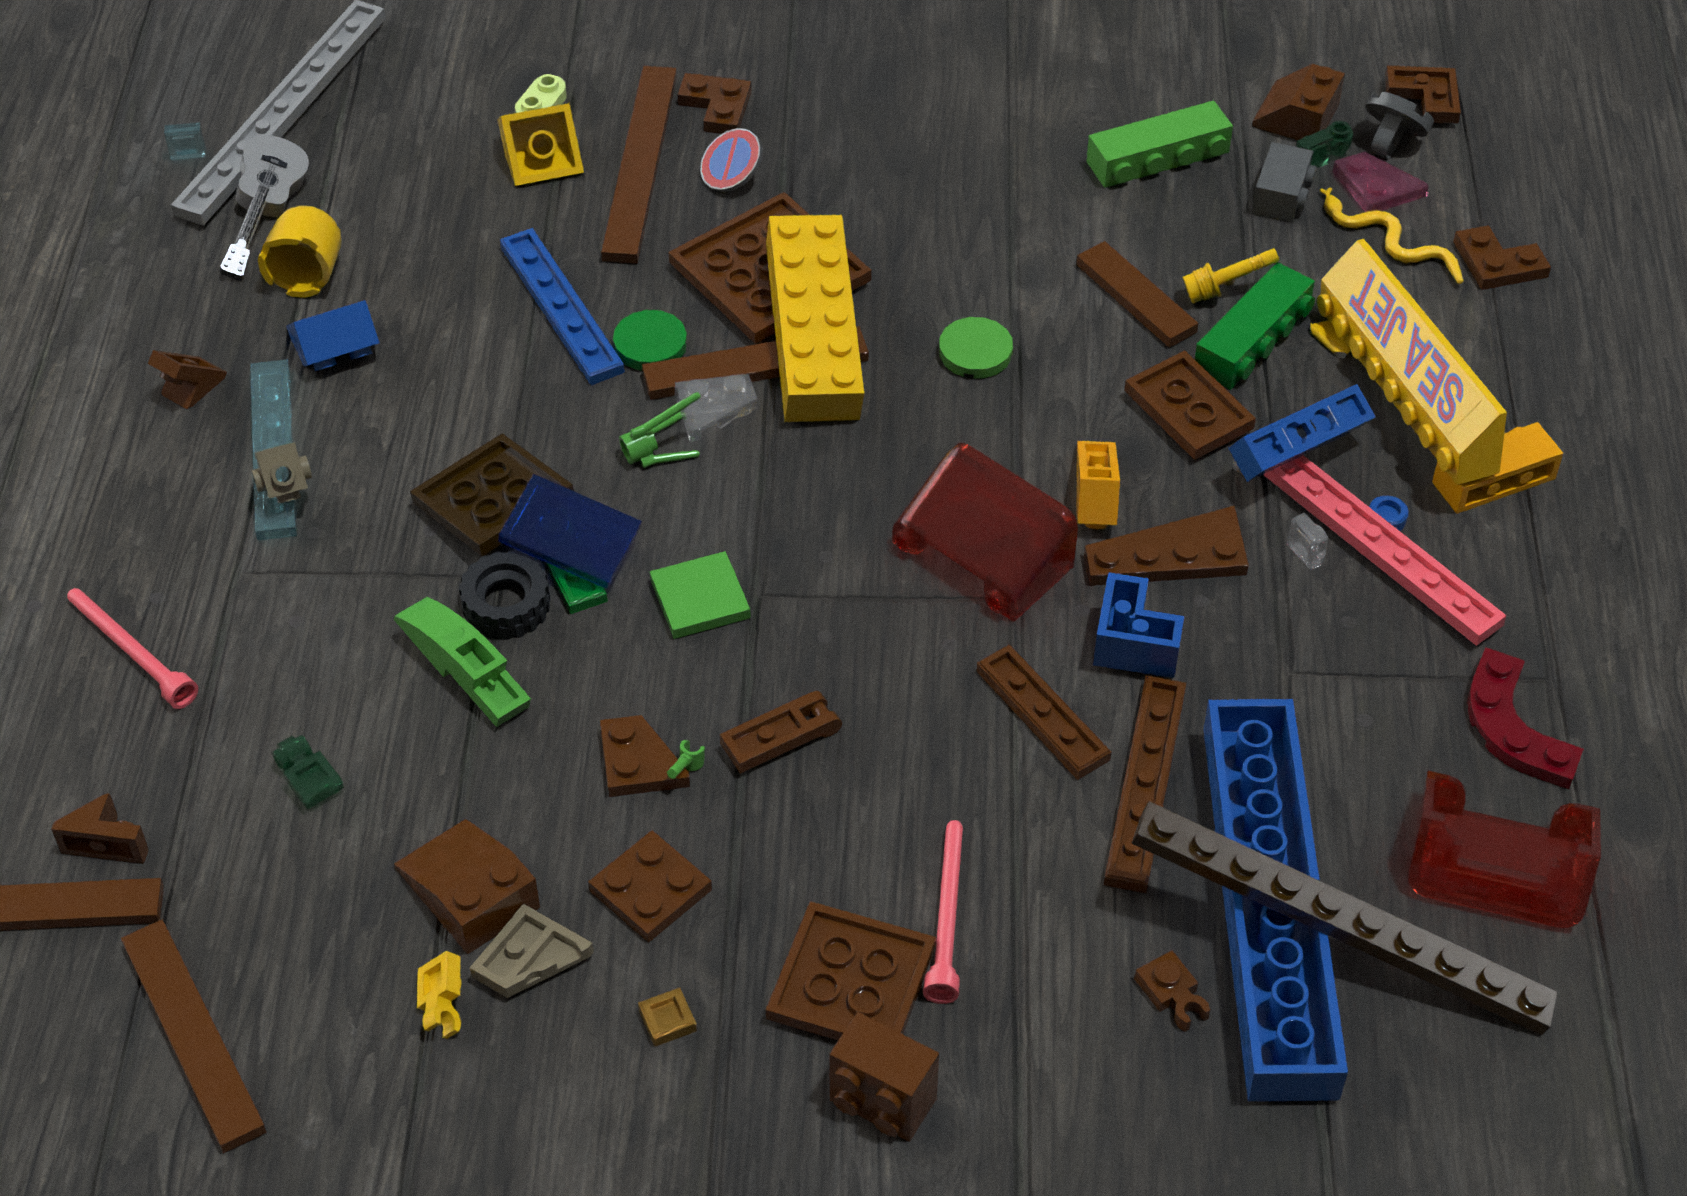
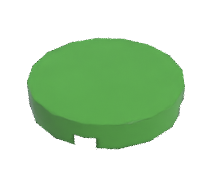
M967 317L954 321L944 329L939 341V357L944 366L953 373L963 377L964 373L974 374V378H987L997 375L1007 368L1013 352V340L1008 330L998 322L984 317Z

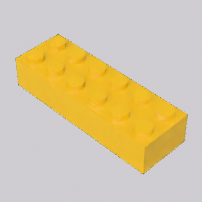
M842 215L769 216L766 250L785 422L860 420L864 399V385Z

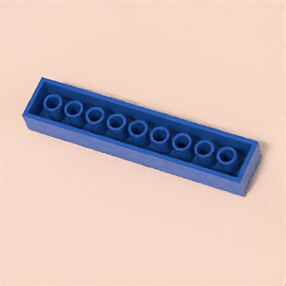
M1293 699L1208 700L1203 732L1215 832L1320 881ZM1222 886L1248 1101L1340 1100L1348 1075L1328 935Z

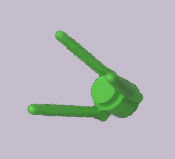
M693 393L643 425L619 436L620 446L629 464L640 461L642 467L646 468L656 463L699 457L700 452L698 450L653 455V451L658 449L654 434L683 419L685 413L682 410L700 399V393Z

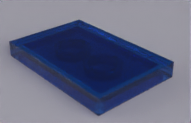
M533 474L499 533L498 541L608 589L636 538L642 521Z

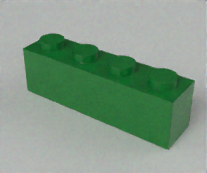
M1277 262L1197 343L1195 360L1222 386L1231 390L1241 379L1246 380L1250 376L1255 364L1261 358L1266 359L1270 355L1275 343L1281 337L1286 338L1291 333L1295 322L1301 316L1306 317L1310 313L1315 303V298L1312 296L1315 280Z

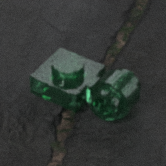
M1334 121L1326 130L1323 129L1298 140L1296 147L1312 150L1311 165L1319 168L1329 163L1330 154L1340 156L1350 149L1353 131L1347 122Z
M291 735L279 742L277 749L271 752L277 766L283 772L286 782L307 810L344 788L341 777L321 751L314 754L303 735L296 738Z

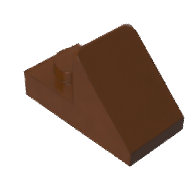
M153 350L148 361L149 365L161 371L160 377L166 380L161 394L186 409L193 407L223 381L227 374L225 370L198 356Z
M108 793L56 820L51 828L61 854L144 864L149 851L141 825H135L123 820L117 821L118 814L112 797Z

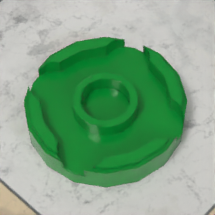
M643 310L632 313L619 322L614 329L613 345L616 353L626 366L642 371V364L681 358L686 352L687 332L683 323L674 315L661 310Z

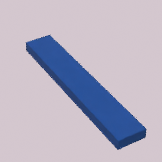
M530 228L500 239L501 250L589 384L594 385L625 373L624 363L534 229Z

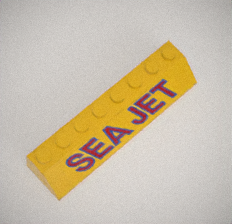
M1365 239L1357 240L1321 279V293L1317 297V306L1320 314L1323 317L1326 316L1333 325L1336 335L1343 338L1350 347L1353 357L1361 361L1367 369L1371 380H1375L1384 391L1386 399L1396 406L1402 415L1403 421L1413 428L1419 436L1423 447L1431 451L1437 459L1440 469L1447 472L1456 485L1500 473L1507 417L1506 410Z

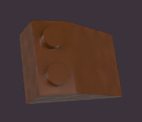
M464 819L394 863L397 872L467 954H470L496 937L523 904L535 911L540 908L536 878L509 848L467 819Z

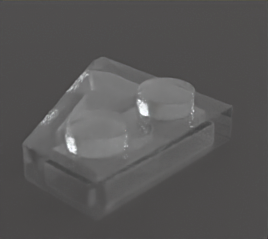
M749 374L675 382L677 402L695 392L701 395L700 399L680 411L690 442L701 439V431L713 425L720 429L730 424L733 419L743 417L757 409V396Z

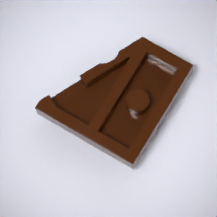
M642 715L600 720L609 797L690 787L689 772L686 768L676 778L668 777L667 771L678 759Z

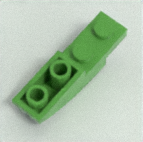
M426 597L394 616V621L443 677L450 674L496 727L529 707L531 698L506 671V658L477 629L453 610L438 601Z

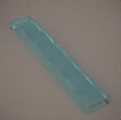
M288 359L250 363L253 469L258 468L254 452L293 442L291 380ZM284 466L276 470L277 480L284 481L287 479L288 470ZM254 481L255 533L257 540L297 536L296 499L278 504L276 497L269 499L265 491L258 493Z

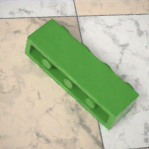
M1215 101L1206 102L1091 134L1088 139L1086 162L1104 188L1229 153L1233 125Z

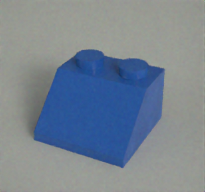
M366 300L286 325L303 366L313 364L315 371L336 365L335 357L349 353L351 360L372 354L370 346L380 343Z

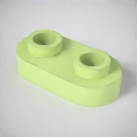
M545 74L537 78L517 101L515 112L519 113L562 105L567 97L564 80L552 74Z

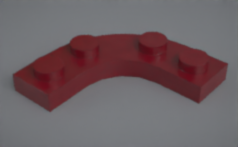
M1485 647L1468 694V714L1472 727H1477L1479 733L1486 741L1485 747L1506 765L1529 776L1570 789L1584 748L1543 735L1528 727L1519 718L1513 705V694L1525 660Z

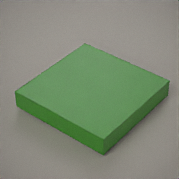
M726 551L650 571V581L674 639L751 618L750 607Z

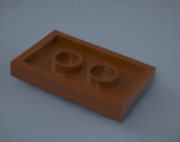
M1185 350L1125 380L1124 391L1194 460L1253 430L1255 427L1256 418Z

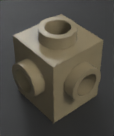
M295 442L254 452L258 468L253 469L252 474L258 493L265 491L267 498L276 497L278 504L301 498L299 490L308 488L306 479L312 478L306 455L299 457ZM284 466L288 470V477L284 481H278L275 475L276 470Z

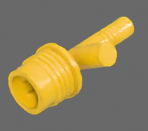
M1275 248L1253 256V258L1250 257L1213 272L1210 264L1206 263L1203 268L1196 269V271L1193 270L1192 273L1182 278L1193 304L1201 300L1206 301L1213 298V296L1221 297L1219 285H1232L1237 278L1277 263L1280 260Z

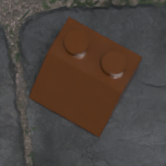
M1312 63L1276 80L1256 114L1252 127L1317 146L1339 107L1345 73Z

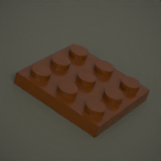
M810 901L766 1007V1019L839 1040L856 1013L860 1012L904 1034L936 947V937Z

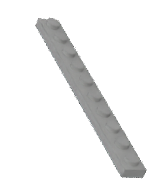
M354 0L171 204L173 216L204 226L238 187L241 178L240 163L247 141L253 136L263 134L281 138L386 19L384 8Z

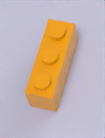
M1539 422L1524 427L1513 428L1509 432L1504 433L1500 473L1456 485L1448 473L1440 469L1437 462L1432 483L1455 513L1458 514L1556 479L1563 452Z

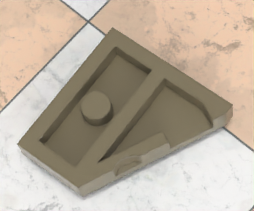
M523 904L470 967L471 977L508 998L589 958L594 953L593 943Z

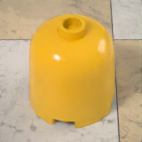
M297 206L286 210L275 222L258 257L259 271L269 285H272L274 282L279 287L286 289V294L291 297L306 298L320 293L322 287L329 281L341 248L342 239L339 227L330 215L313 206Z

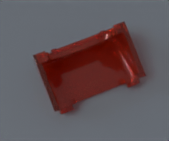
M958 443L944 455L896 520L892 528V542L903 552L917 555L926 549L927 544L982 579L984 581L985 602L988 607L995 613L1002 614L1015 622L1074 567L1078 524L1075 516L1066 506L972 446Z
M1427 771L1408 873V882L1417 894L1426 898L1557 928H1569L1582 921L1586 913L1601 858L1600 808L1577 803L1562 805L1554 812L1549 828L1464 810L1466 802L1464 785L1453 776Z

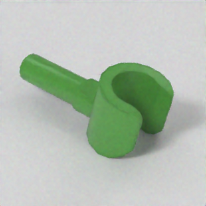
M681 741L679 758L667 771L668 777L676 778L684 768L689 771L701 769L705 761V746H701L698 751L690 752V741Z

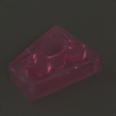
M1366 152L1334 161L1332 172L1365 212L1383 211L1427 197L1429 185L1426 182Z

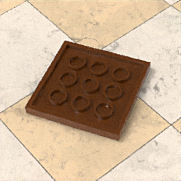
M783 192L669 251V263L756 344L775 333L766 250L769 216H802L810 214ZM846 247L851 290L853 291L872 281V270Z

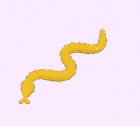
M1329 187L1327 191L1320 189V192L1326 195L1324 205L1326 213L1332 216L1333 220L1345 228L1366 227L1374 224L1383 225L1387 228L1385 237L1386 253L1394 260L1406 264L1417 263L1429 258H1438L1445 262L1446 267L1458 284L1463 283L1464 280L1458 260L1446 248L1436 245L1422 246L1415 249L1402 248L1399 245L1402 226L1397 217L1388 212L1377 210L1354 216L1345 215L1342 213V202L1335 196L1330 195L1332 188Z

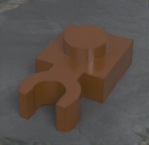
M1173 950L1136 969L1134 980L1159 1012L1172 1007L1175 1011L1174 1021L1179 1029L1184 1032L1190 1030L1191 1019L1186 1014L1188 1011L1198 1013L1203 1021L1209 1019L1210 1006L1203 997L1194 994L1197 992V980Z

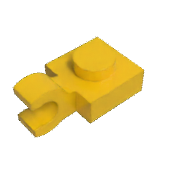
M449 951L443 952L418 968L417 1008L425 1011L423 1016L424 1030L431 1031L442 1024L443 1038L446 1039L458 1033L461 1028L460 1016L451 1002L460 996L462 983L460 978L461 956Z

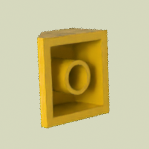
M570 103L499 117L498 125L504 153L515 186L584 173Z

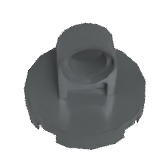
M1374 91L1371 93L1365 109L1370 115L1380 121L1381 124L1375 134L1370 151L1372 154L1388 160L1393 155L1403 133L1418 137L1427 136L1434 123V119L1428 112H1425L1423 117L1414 112L1417 105L1411 101L1388 92H1382L1380 97L1377 98L1378 95Z

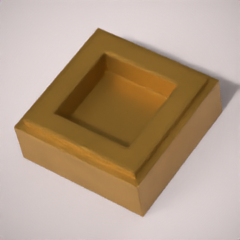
M681 988L638 1002L640 1015L654 1047L697 1032L695 1019Z

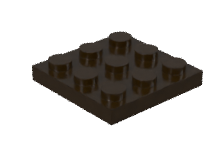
M503 433L410 491L412 501L416 506L482 557L575 497L573 484Z

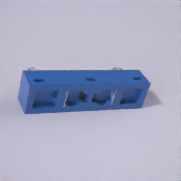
M1357 384L1242 437L1228 448L1234 458L1233 468L1238 474L1243 475L1248 482L1361 428L1376 417Z

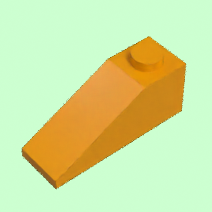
M1077 441V524H1084L1092 529H1104L1108 525H1117L1120 475L1116 442Z

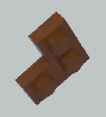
M1387 65L1385 73L1386 92L1404 99H1421L1423 116L1425 112H1428L1434 119V123H1459L1461 111L1455 68Z
M685 73L678 92V105L707 109L703 121L704 132L723 134L728 130L741 127L752 92L751 81Z
M1489 225L1455 232L1453 242L1481 290L1549 277L1551 266L1537 243L1503 249Z

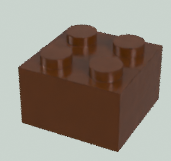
M857 1012L829 1054L830 1101L843 1113L851 1116L857 1114L874 1123L875 1127L885 1135L891 1137L899 1136L910 1142L937 1100L939 1052Z

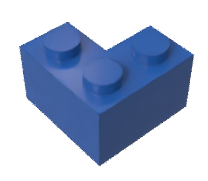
M1108 572L1096 636L1093 665L1175 678L1184 616L1145 610L1148 578Z

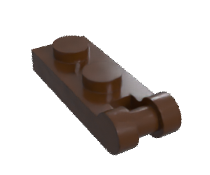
M813 691L721 733L720 744L738 771L743 773L820 736L830 737L840 730L843 723L836 712L828 710V702L820 691ZM805 716L814 717V718H812V719H810V720H806Z

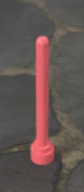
M73 588L68 592V601L160 684L161 696L175 709L185 708L193 702L198 694V685L186 673L171 672L80 589Z
M952 820L946 825L934 965L925 974L923 985L924 997L938 1004L952 1003L959 997L960 978L956 974L955 968L952 967L963 826L957 820Z

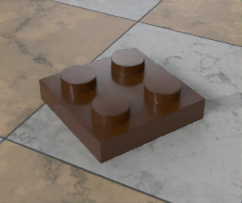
M653 830L588 881L589 891L648 943L712 891V880Z

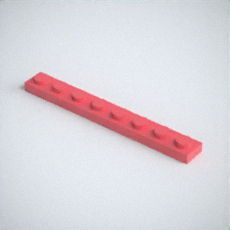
M1304 455L1263 474L1476 646L1504 626L1507 615Z

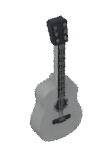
M265 134L253 136L245 144L240 163L241 178L236 191V201L239 205L248 209L235 243L231 244L220 266L219 272L221 275L238 281L242 280L250 251L248 248L261 215L269 217L281 216L285 211L288 198L303 185L309 167V159L306 152L298 145L284 138Z

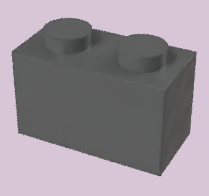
M1275 142L1271 143L1256 185L1252 214L1294 222L1297 210H1304L1307 203L1309 189L1305 187H1312L1317 166L1311 165L1312 150Z

